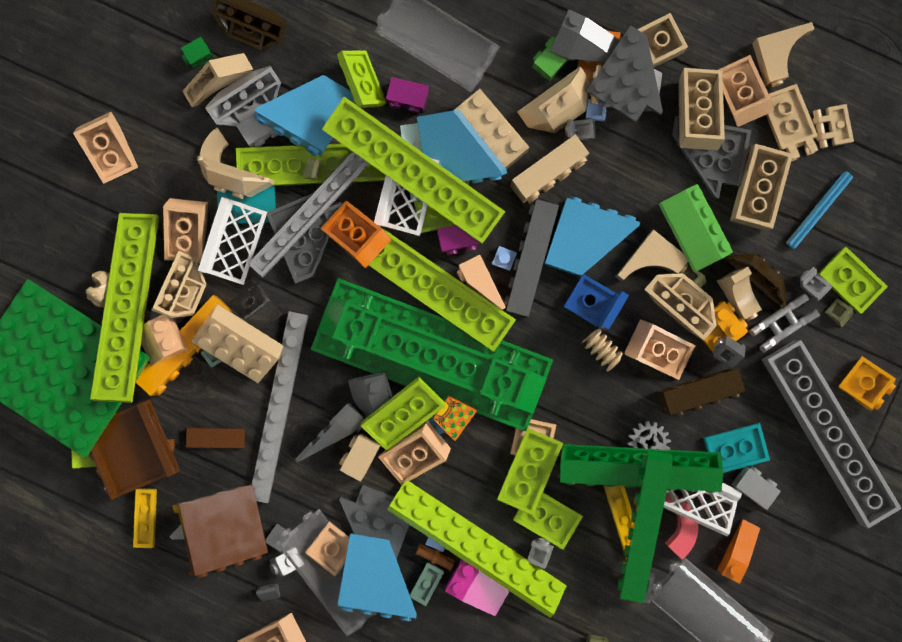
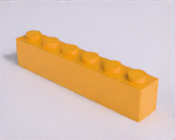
M213 295L180 330L188 350L154 366L149 363L142 371L136 383L150 396H155L156 394L159 396L167 388L165 385L169 380L173 381L180 374L178 371L182 366L186 367L193 360L191 357L196 352H201L202 348L192 343V340L198 328L214 307L218 304L233 313L217 296Z

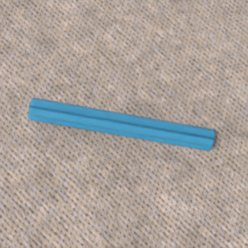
M845 171L841 174L788 239L786 244L790 248L795 249L852 180L853 176L849 172Z

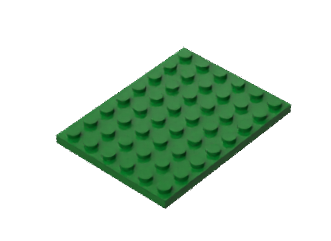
M27 279L0 319V402L82 457H87L122 404V402L93 401L90 399L102 325ZM141 350L136 380L151 359L149 355Z

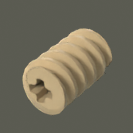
M597 329L586 337L582 343L587 341L585 348H593L590 353L591 355L598 353L596 360L603 359L601 366L609 365L606 369L608 372L621 360L623 353L621 351L615 353L618 347H610L612 341L608 340L605 342L607 335L599 336L602 330Z

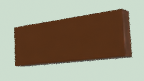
M186 428V447L245 448V428Z

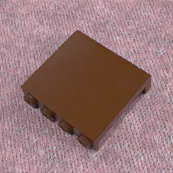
M150 400L114 414L89 453L90 458L96 464L98 476L103 480L105 493L111 500L162 478L172 476L180 471Z
M244 485L173 505L174 513H179L192 570L188 572V575L202 578L207 576L209 571H224L228 565L232 564L233 567L244 564V560H258L262 558L261 555L268 553L253 485Z

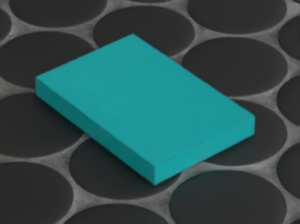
M274 185L252 197L244 196L243 199L232 196V192L228 190L225 193L217 191L218 206L221 197H226L266 212L276 209ZM233 205L231 213L234 219L244 215L241 207ZM256 212L248 215L251 223H259L262 214ZM267 215L264 223H270ZM246 217L236 221L237 224H249Z
M760 423L703 437L707 452L721 453L723 473L770 461Z

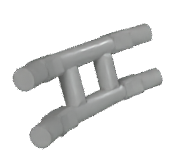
M806 294L792 300L784 309H779L749 330V334L754 337L769 326L775 336L760 346L762 352L765 353L781 340L820 316L816 309L798 320L792 313V310L809 300ZM785 315L791 325L781 331L775 321Z

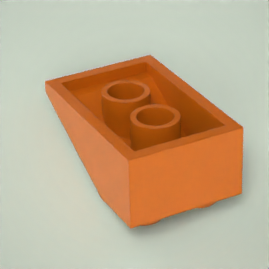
M345 201L320 228L365 268L391 241L390 237L381 227L348 201Z

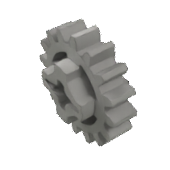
M649 421L645 422V426L639 423L638 430L632 428L634 435L628 436L632 439L631 442H628V445L633 446V448H638L637 442H639L643 449L670 450L666 446V443L671 442L670 439H666L669 433L662 432L663 426L657 428L656 422H653L652 426H650ZM647 430L646 434L640 436L641 432ZM657 433H658V434L660 435V437H661V442H659L658 439H657V437H656V436H657ZM651 440L653 441V444L648 445L645 443V441Z

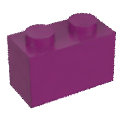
M391 77L386 97L387 104H390L389 106L395 109H400L401 107L408 108V111L412 113L424 112L429 86Z
M457 225L437 229L442 253H446L447 256L457 254V250L465 249V251L476 250V246L480 244L477 239Z

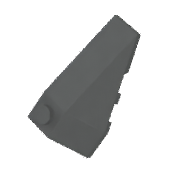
M568 10L550 52L566 60L574 61V59L589 63L595 61L605 64L620 40L587 17Z
M386 371L348 380L353 400L365 418L392 398Z
M351 403L346 404L329 422V425L318 434L317 438L295 460L299 462L352 434L355 430L359 433L362 429L361 422L365 419V416Z

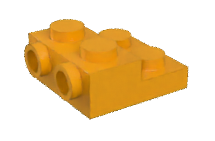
M720 302L714 307L717 326L703 340L713 354V345L718 338L723 339L729 336L734 341H737L748 332L746 329L747 323L741 317L739 319L734 314L736 310L729 302L727 304Z
M862 356L839 385V388L872 412L874 408L878 410L884 403V400H882L883 396L886 393L890 395L895 389L896 385H894L896 378Z

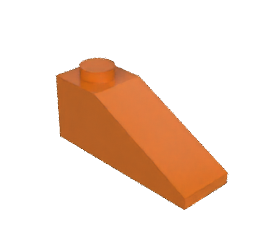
M743 519L741 520L717 569L719 573L740 584L749 566L760 531L759 527Z

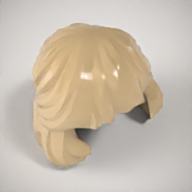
M98 271L92 274V280L96 286L86 289L87 299L99 308H105L110 274L105 271Z

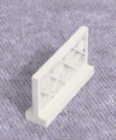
M386 175L374 223L420 236L428 204L422 201V209L415 212L411 202L418 199V197L408 200L404 193L406 189H402L397 182ZM402 193L406 203L397 207L394 198ZM408 205L413 215L404 219L399 209ZM394 212H397L401 219V222L396 225L388 223L390 215ZM414 216L418 222L417 230L409 229L406 223L407 220Z
M221 197L198 271L207 272L244 285L250 267L248 263L253 258L267 212L226 197ZM233 205L241 207L244 215L234 219L231 213ZM253 212L262 214L260 222L252 225L248 217ZM246 217L250 227L240 231L236 221ZM233 223L238 233L228 237L225 228ZM252 229L255 235L254 241L246 243L242 233ZM240 235L244 245L234 249L230 239ZM227 241L232 251L222 255L219 249L220 244ZM246 247L249 256L248 259L241 262L236 251ZM234 253L238 264L229 268L224 257ZM220 259L226 267L221 272L212 270L214 262ZM240 265L243 271L242 278L234 277L230 269Z
M722 483V492L708 493L696 490V494L689 496L686 490L680 489L685 498L678 500L674 490H667L666 493L670 494L673 502L668 503L665 501L664 508L720 534L729 535L737 502L741 499V491ZM703 494L710 495L714 502L707 504ZM697 496L702 504L698 508L694 506L691 500ZM687 501L691 510H683L680 503ZM720 502L730 504V510L725 512ZM716 505L720 514L713 516L709 507ZM705 509L709 519L701 518L698 511ZM722 517L726 524L725 528L720 527L715 519Z

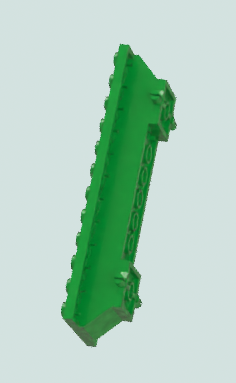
M339 278L311 347V350L373 374L386 371L387 379L408 386L416 378L420 377L442 400L445 401L450 395L475 407L478 414L526 431L553 362V359L503 340L493 352L445 318Z

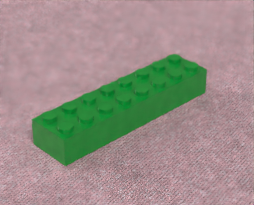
M563 444L560 482L569 485L581 483L588 486L598 484L607 487L625 486L627 488H635L638 485L639 475H643L644 469H641L642 458L647 457V452L650 450L672 454V468L667 490L683 489L689 492L699 490L715 493L722 492L723 465L721 453Z

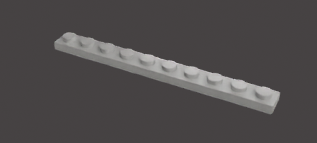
M352 152L248 264L259 275L264 277L370 163Z
M290 311L287 317L282 341L283 348L277 364L252 482L256 501L269 503L308 320V315Z

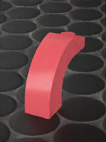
M666 493L665 501L672 503L673 500L670 494ZM687 501L680 503L683 510H691ZM676 513L678 519L676 531L665 544L683 560L696 542L698 523Z

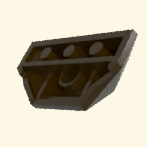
M213 0L210 14L216 19L227 37L261 51L283 41L287 23L277 12L249 0Z
M755 253L727 255L721 259L733 271L748 267L752 273L749 277L751 287L778 310L786 307L784 278L780 276L781 272L773 266L770 267L765 263L766 259L760 254L756 255Z

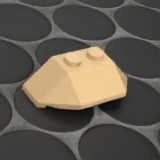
M578 67L517 112L528 128L556 133L567 125V120H574L587 111L589 98L587 89L591 82L583 69Z
M201 156L197 157V161L208 183L215 186L214 190L225 193L228 190L232 192V196L243 199L244 196L252 197L273 186L275 183L270 178Z
M178 251L152 311L169 318L194 315L206 287L201 271H198L197 258Z
M685 274L656 275L644 289L659 307L700 339L705 340L717 326L713 298Z

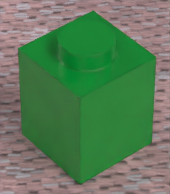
M202 37L181 48L184 53L181 55L187 66L191 65L194 69L214 59Z

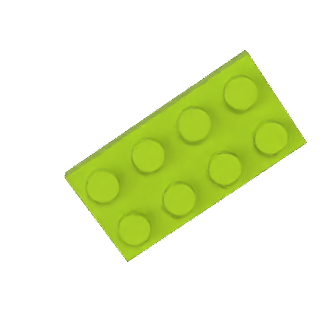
M418 377L361 422V427L388 451L444 408L445 402Z
M527 428L497 500L534 515L564 443Z

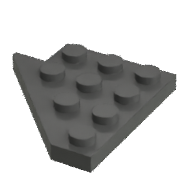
M630 26L587 89V92L635 123L646 107L661 115L662 106L648 37L638 29Z
M676 116L671 136L714 199H719L722 184L735 187L741 186L751 130L724 125L725 140L719 150L680 148L679 116Z
M314 193L267 212V217L274 234L288 222ZM342 202L329 207L284 255L295 284L314 277L330 238L320 228L342 206Z
M362 485L356 502L340 497L339 501L354 534L389 540L397 559L409 524L387 510L395 496Z

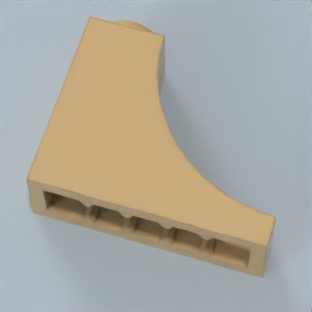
M812 22L759 37L752 43L765 86L772 85V87L782 85L783 81L789 77L787 70L789 52L798 39L809 35L814 30Z
M244 53L209 60L186 86L183 93L191 107L198 106L211 94L234 83L251 72L253 68Z
M653 230L647 235L615 277L623 281L633 271L644 267L662 268L672 274H678L679 272L683 273L689 264H687L688 260L684 253Z
M748 267L729 273L717 280L730 304L735 308L737 316L743 320L747 319V321H750L757 317V312L762 309L750 285L749 277L752 273Z

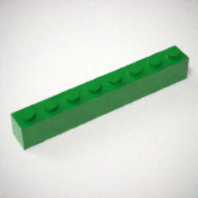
M648 450L647 457L642 458L641 469H644L643 475H639L637 487H640V493L635 494L634 505H637L636 511L632 510L631 522H633V528H629L627 536L630 544L625 545L624 557H627L626 562H622L621 574H623V579H619L617 590L621 591L620 599L644 603L672 468V454Z

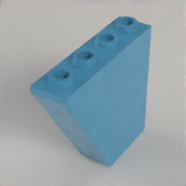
M322 75L257 107L254 111V118L259 124L271 127L276 134L288 137L293 144L305 147L310 154L321 157L333 138L322 130L323 126L343 97H346L353 103L354 99L351 91Z
M460 110L417 117L423 153L432 159L439 160V165L463 182L471 180L472 183L483 182V178L490 177V181L502 179V175L507 173V169Z
M571 196V198H566L544 265L580 277L634 231L640 222L630 215H625V217L617 215L618 212L612 209H607V211L599 209L600 206L594 203H582V200L577 197Z
M350 534L338 606H342L341 610L353 612V608L361 609V613L372 615L373 611L380 612V616L392 618V615H398L400 620L411 621L412 618H416V611L389 540Z

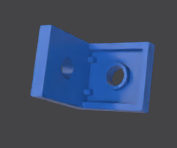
M583 274L563 307L597 328L608 330L629 295L623 291L616 294ZM587 295H592L595 298V303L592 306H588L584 301Z

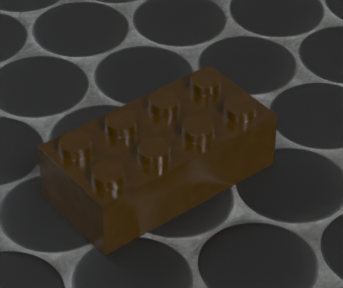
M727 368L656 392L663 413L677 417L685 414V410L696 411L704 408V404L715 405L721 403L722 398L734 399L740 397V393L744 392L745 388L739 369Z

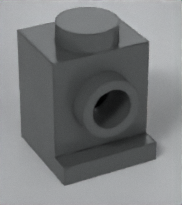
M729 336L723 339L718 338L713 345V356L730 368H733L745 357L746 346L744 344L740 345Z

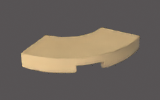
M218 128L214 129L205 139L200 156L220 163L221 154L229 144Z

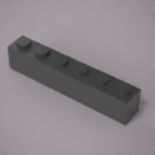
M537 199L535 204L531 203L528 214L531 215L530 222L525 224L523 233H526L525 241L521 240L518 249L521 252L520 259L516 258L513 268V270H516L515 278L511 277L508 286L511 289L510 296L506 295L504 301L506 312L529 317L559 205Z

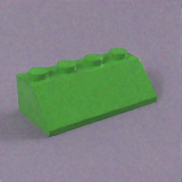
M698 184L659 203L694 272L733 253Z

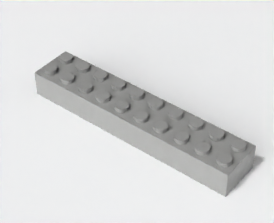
M794 340L761 359L859 525L870 528L902 509L801 340Z

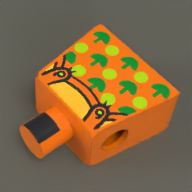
M449 395L444 401L445 407L433 416V419L456 441L477 412V409Z

